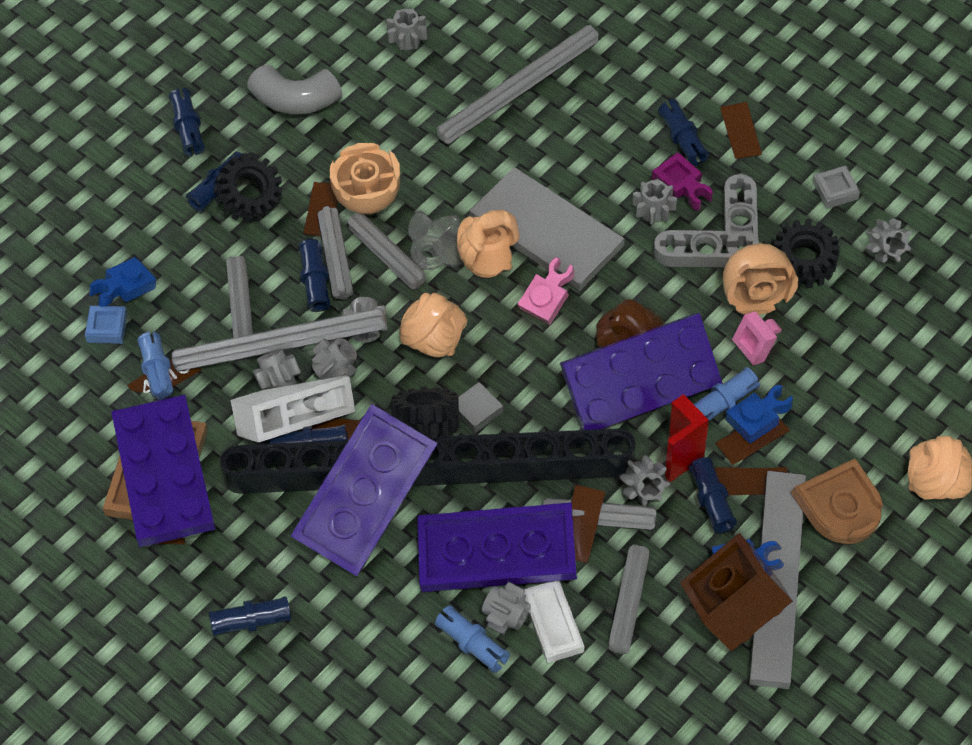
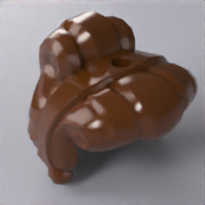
M626 299L599 319L596 325L597 346L601 348L664 325L661 316L655 314L654 310L645 308L634 300Z

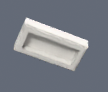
M560 581L546 582L524 589V595H526L524 601L531 604L528 615L546 663L583 653L584 644Z

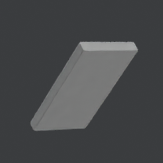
M515 167L469 211L470 217H479L493 210H504L513 214L516 217L520 238L512 247L548 271L551 261L556 257L559 258L561 265L556 270L558 274L565 273L571 264L575 274L568 284L578 291H581L624 246L625 238Z

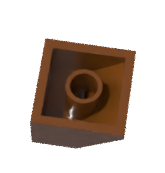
M741 533L736 535L680 582L704 625L731 652L740 644L749 640L757 630L773 617L778 616L785 607L793 602L780 580Z

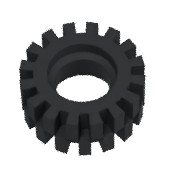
M242 153L239 158L237 156L231 158L216 177L215 183L217 184L214 187V194L219 195L215 200L218 205L221 203L225 204L222 209L225 214L229 210L234 212L231 217L232 219L238 220L240 216H243V222H249L252 218L254 221H258L263 215L266 216L280 199L278 197L282 194V187H279V185L282 183L281 176H274L278 171L275 166L271 169L267 167L270 162L267 158L259 162L258 154L253 153L248 158L247 153ZM243 176L253 179L260 187L259 197L248 199L242 196L236 189V180Z
M805 219V225H801L800 220L793 221L792 227L787 223L783 226L782 232L779 231L777 233L774 247L784 252L793 265L798 277V288H800L801 282L806 283V288H813L814 281H816L818 287L823 285L825 278L828 281L832 278L833 272L836 271L840 251L837 235L832 237L833 230L830 227L824 231V223L818 221L816 226H812V219ZM806 247L815 250L820 256L813 260H803L796 257L792 251L796 248Z
M420 387V390L411 388L408 389V392L400 391L398 395L392 396L391 415L425 436H430V438H437L438 434L446 436L448 432L453 433L456 431V428L460 427L458 395L454 391L450 392V389L440 390V387H433L432 389Z

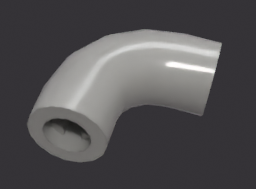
M263 65L251 74L247 82L248 90L259 101L275 111L290 115L311 114L328 107L341 99L343 95L336 77L327 69H323L307 79L294 81L283 77L273 66Z

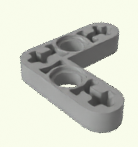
M736 174L729 177L725 182L723 197L724 231L668 230L659 233L654 242V257L657 262L668 267L725 268L729 258L739 250L738 246L746 247L758 244L757 187L755 181L747 175ZM736 189H743V203H737ZM743 215L749 218L750 223L745 226H739L734 224L731 219L734 216ZM706 243L712 245L716 250L706 255L698 252L696 247ZM666 245H673L674 252H667ZM685 245H690L689 253H685ZM722 245H726V253H722Z

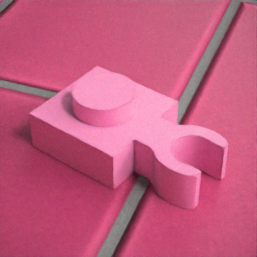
M557 257L551 261L549 274L546 279L536 274L517 304L520 310L548 325H551L569 296L567 290L563 289L562 286L570 282L575 274L571 264L565 273H556V270L561 265Z

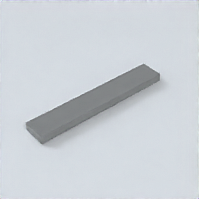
M767 471L761 545L768 541H776L782 549L773 550L769 553L768 561L780 559L784 563L782 568L771 571L780 580L793 602L785 607L778 616L773 617L753 634L749 685L790 689L803 511L792 496L791 491L795 486L805 482L806 475Z

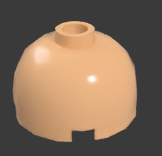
M357 143L346 147L340 152V157L335 163L332 161L330 165L332 190L338 202L352 212L360 214L380 212L395 200L400 190V164L394 153L389 150L388 154L386 151L380 150L378 144Z
M758 243L739 249L729 258L723 271V287L730 305H734L739 313L749 314L756 311L760 315L776 310L774 304L782 299L787 303L798 288V277L793 265L784 252L771 244Z

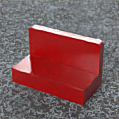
M684 394L674 400L671 405L666 456L667 470L665 471V477L670 482L688 471L689 465H692L693 461L705 457L709 420Z

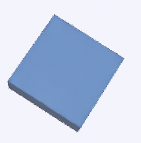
M90 306L85 332L87 343L123 344L128 315L126 307Z

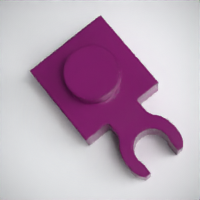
M678 152L652 170V180L659 179L667 186L672 185L673 196L678 199L684 195L694 210L699 211L701 209V200L697 196H703L709 202L712 201V189L706 184L700 183L702 173Z

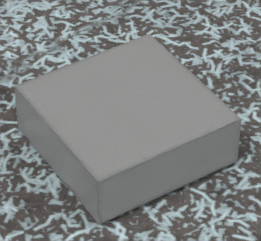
M847 166L813 175V184L826 209L859 199L860 191Z
M480 382L458 397L459 418L474 433L503 413V405Z

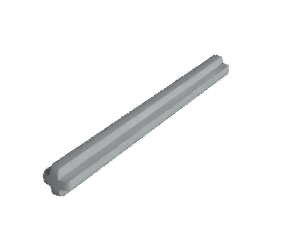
M591 25L585 26L437 127L439 139L445 144L451 143L598 42L599 34L597 30Z
M375 308L176 349L172 352V363L177 371L261 355L277 349L285 350L319 343L322 339L329 341L383 330L386 328V317L381 308Z

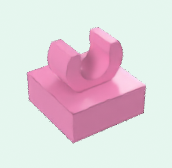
M755 311L744 315L732 340L752 365H756L765 361L777 339L775 334L780 333L782 329L773 319L763 321Z

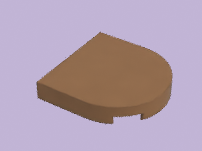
M856 459L801 483L791 491L792 496L813 527L831 541L841 544L862 542L874 533L880 523L881 508L883 507L881 496Z

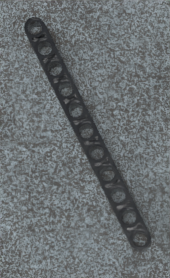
M624 429L437 436V438H430L438 443L430 459L435 461L433 463H426L413 486L620 477V475L626 473L629 467L628 461L635 462L636 442L634 436ZM349 440L231 446L220 457L225 486L228 490L238 494L319 490ZM622 451L625 454L615 455L612 452ZM580 452V453H585V454H587V455H586V456H583V457H579V456H575V455H573V454ZM540 454H545V455H548L549 457H547V458H538V457H536V456H537V455H540ZM501 456H509V457H511V458L508 459V460H500V459H498V458L501 457ZM466 457L473 459L468 462L460 461V459ZM314 464L321 465L320 467L314 469L308 468L309 466ZM275 466H283L279 470H270ZM240 467L245 468L244 470L239 471V472H234V471H233V470H235L236 468H240Z

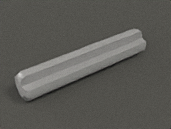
M325 206L323 210L318 212V221L332 296L335 299L345 301L353 295L354 291L339 212L336 208Z
M355 213L354 216L348 219L349 230L411 289L416 290L425 283V272L364 214Z
M231 256L227 259L226 265L233 338L253 334L246 261L243 256Z
M546 498L543 505L571 503L572 500ZM602 503L597 525L652 530L656 523V509L646 506ZM573 510V516L584 515L585 513L582 510Z
M632 545L628 550L609 639V650L613 653L627 654L630 651L649 560V549L645 546Z

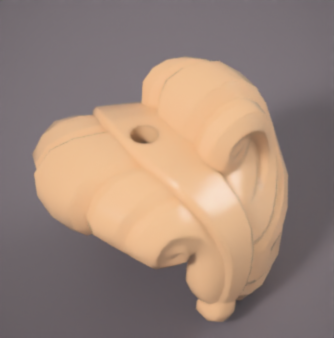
M493 210L479 217L469 216L461 222L457 232V248L461 260L469 271L480 277L491 278L499 275L503 270L510 271L513 268L510 246L517 243L520 238L516 217L504 210Z
M435 292L432 294L424 293L420 296L419 300L411 304L404 314L400 326V341L402 344L408 345L412 349H418L429 356H453L462 330L467 325L466 314L458 305L447 301L446 297Z
M937 436L936 439L919 443L918 446H914L910 450L908 487L910 491L915 492L919 497L925 500L958 499L966 497L972 490V458L961 440L953 439L951 436Z

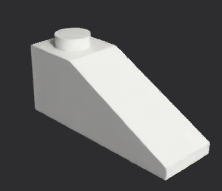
M347 375L266 389L231 400L237 436L255 442L265 441L303 429L306 426H312L355 412L350 377Z

